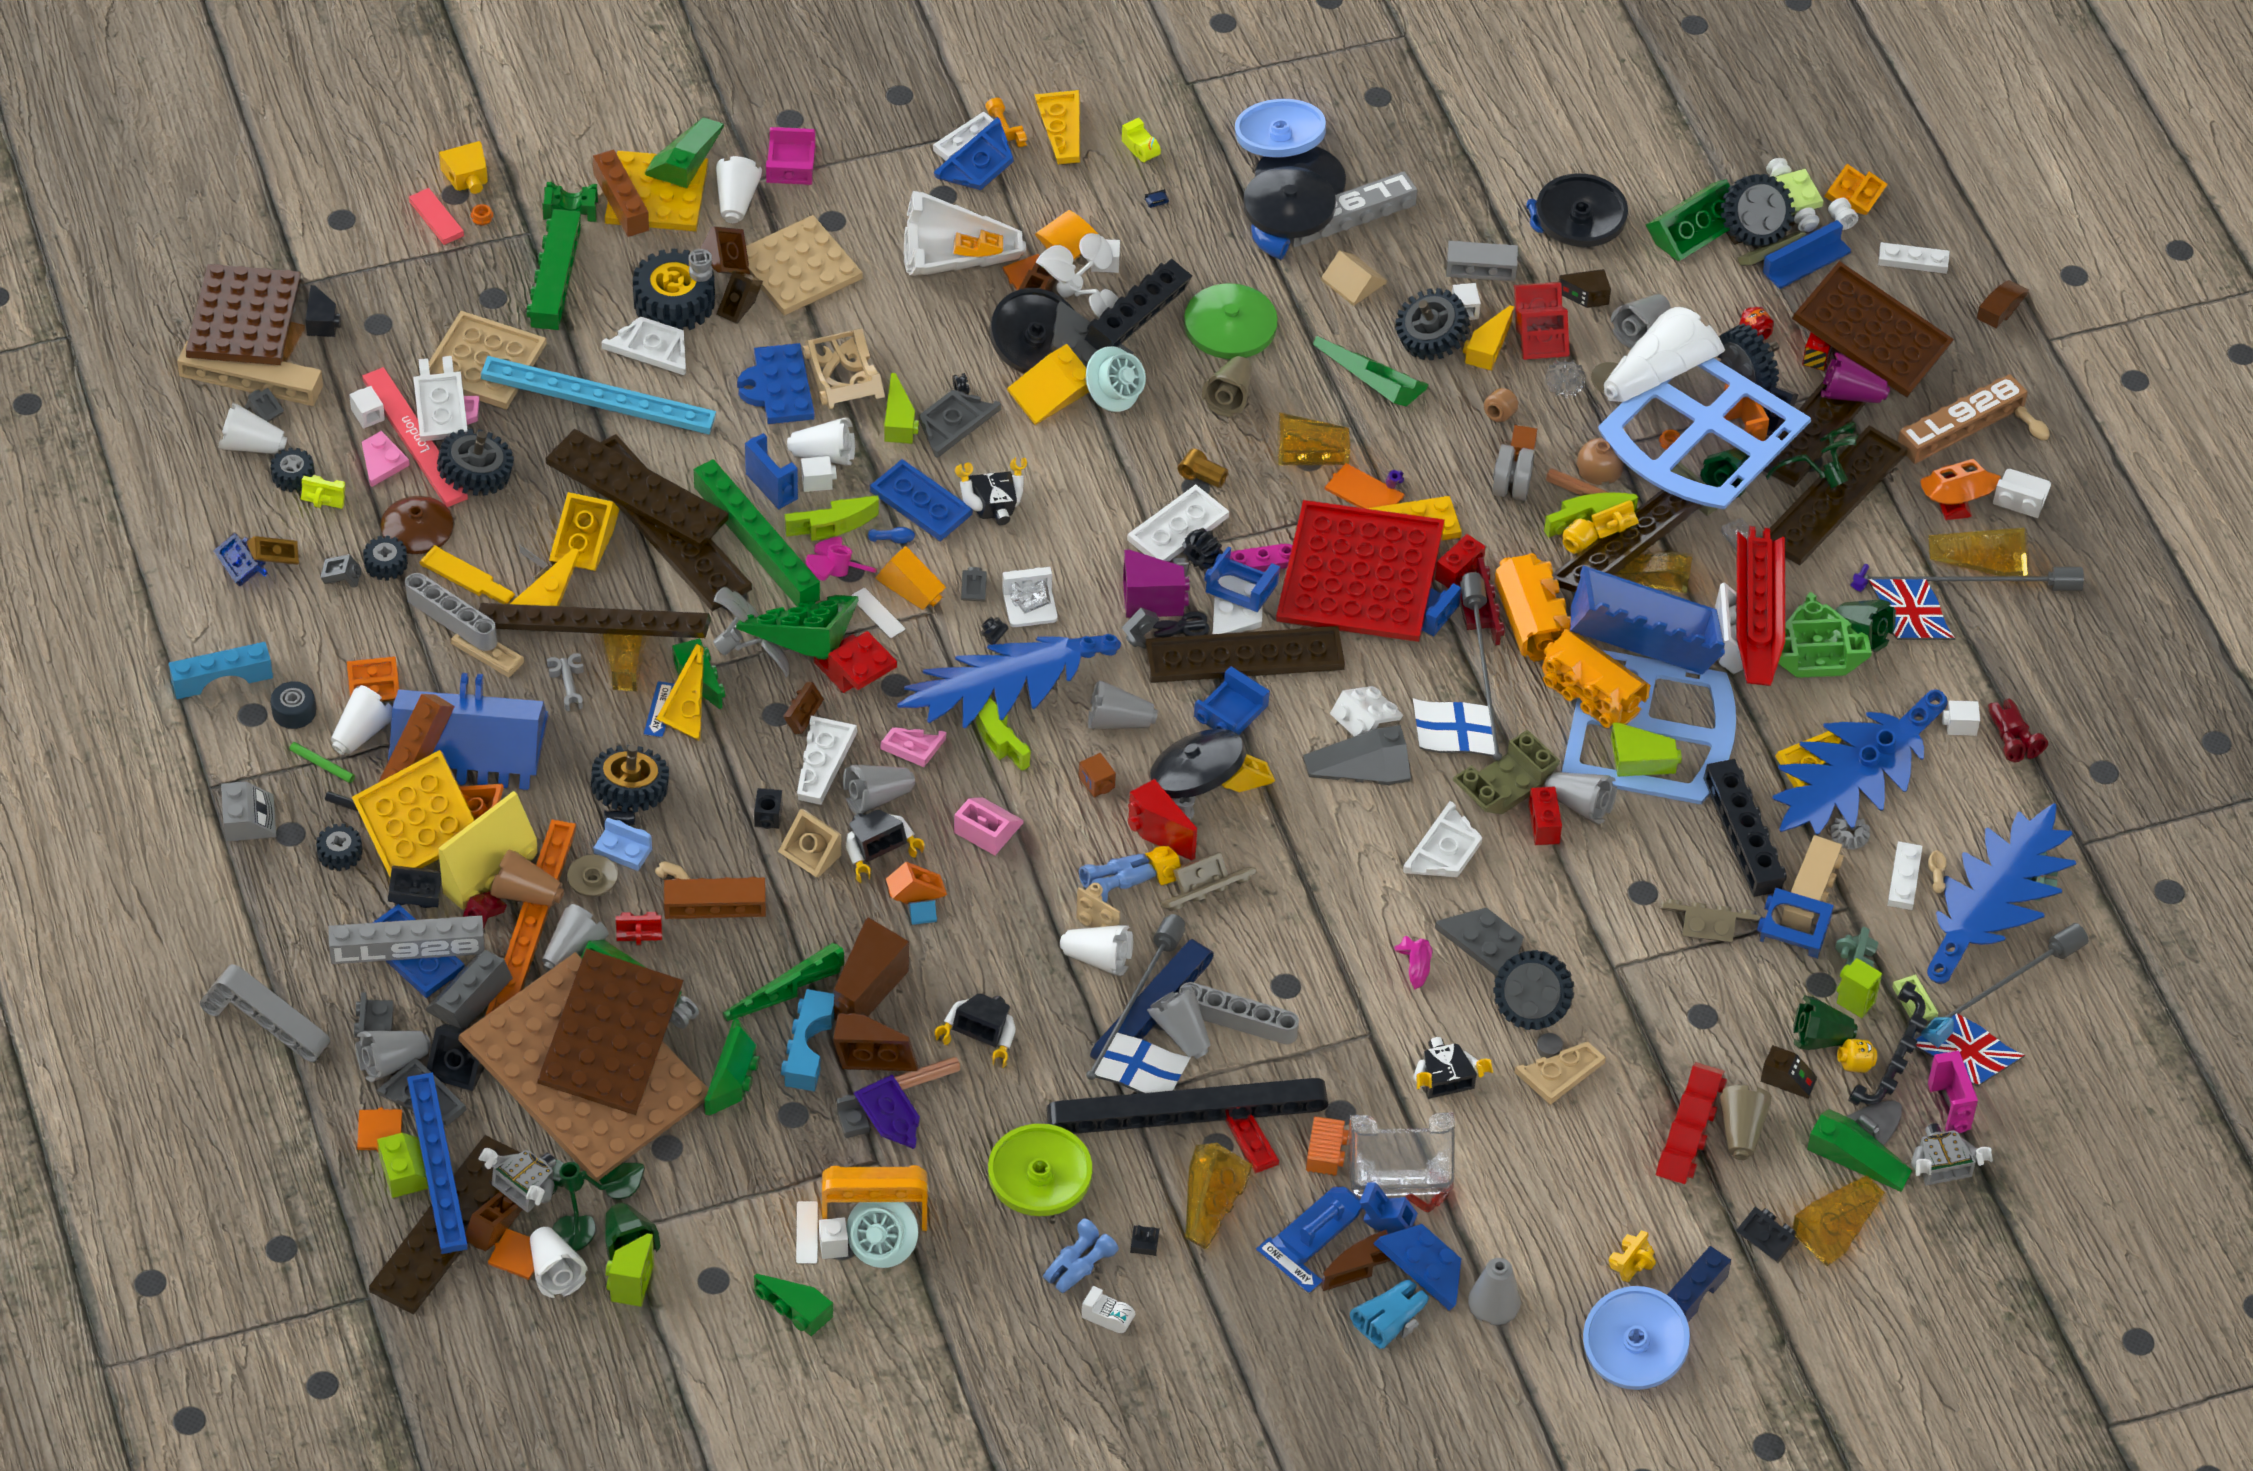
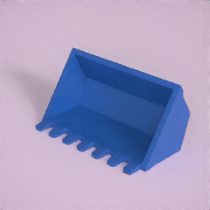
M1583 565L1580 573L1581 578L1571 605V632L1702 675L1725 654V643H1723L1717 609Z
M468 673L461 674L460 694L398 689L392 707L388 761L420 695L435 694L455 706L433 753L441 750L449 767L457 769V783L460 785L467 783L468 770L478 771L477 785H487L489 772H499L498 784H503L504 788H507L509 786L510 773L520 774L519 788L528 790L530 788L531 775H537L549 714L546 711L544 701L483 696V674H477L475 679V695L467 694Z

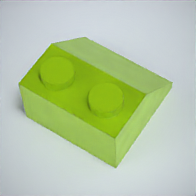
M399 1133L377 1139L379 1158L392 1198L429 1189L418 1137Z
M646 1234L615 1251L613 1260H608L605 1275L609 1276L606 1289L610 1291L611 1302L642 1307L654 1266L653 1234Z

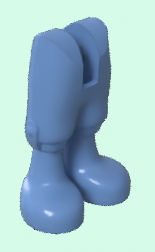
M1136 854L1112 859L1107 865H1083L1079 868V878L1084 888H1088L1092 883H1099L1103 888L1101 894L1102 901L1106 903L1110 890L1116 887L1127 889L1155 877L1156 871L1151 864H1148L1149 859L1146 854ZM1107 875H1114V876H1111V877L1102 878V877H1105V876H1107Z
M1083 1218L1077 1225L1079 1234L1077 1242L1073 1246H1067L1062 1249L1060 1255L1052 1262L1042 1276L1049 1283H1054L1061 1276L1056 1284V1289L1061 1293L1066 1292L1086 1275L1091 1274L1095 1262L1102 1258L1112 1257L1119 1250L1117 1243L1109 1235L1103 1234L1099 1238L1097 1227L1086 1218ZM1095 1244L1094 1248L1086 1256L1080 1258L1085 1250Z

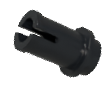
M630 808L627 809V812L604 810L605 820L611 818L613 820H620L628 826L635 825V812L630 810Z

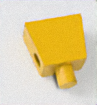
M481 141L439 152L440 169L456 190L461 191L469 188L472 194L482 191V185L488 182Z

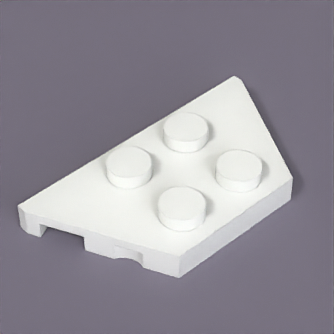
M639 317L631 325L618 330V335L610 340L606 338L602 341V349L681 375L686 374L684 330Z
M1231 575L1223 576L1219 579V584L1222 587L1247 597L1251 596V591L1256 585ZM1215 596L1213 634L1241 633L1246 630L1260 628L1262 626L1263 606L1258 612Z
M1449 801L1404 864L1403 872L1408 874L1458 877L1482 844V836L1476 829L1471 827L1470 822L1465 816L1461 817L1455 809L1456 805Z

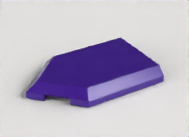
M893 1075L854 1092L855 1097L882 1137L912 1149L916 1147V1130L919 1126L920 1116Z

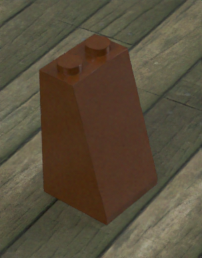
M869 917L865 920L834 988V1019L836 1021L838 1014L854 1013L868 1017L909 972L908 940Z

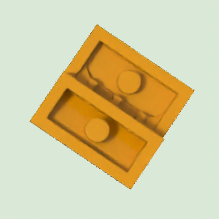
M1846 164L1824 197L1831 202L1839 198H1846L1851 204V209L1855 210L1856 213L1867 215L1888 184L1870 171L1865 176L1849 164Z
M1068 210L1039 230L1035 236L1046 249L1054 245L1064 246L1072 253L1074 261L1082 255L1079 248L1082 237L1089 233H1098L1084 219Z
M985 230L980 231L979 238L958 232L955 234L953 254L983 257L1000 254L1003 251V235Z

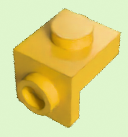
M1169 846L1156 847L1153 851L1145 853L1149 859L1148 864H1151L1156 871L1160 885L1177 881L1173 870L1181 867L1180 859Z

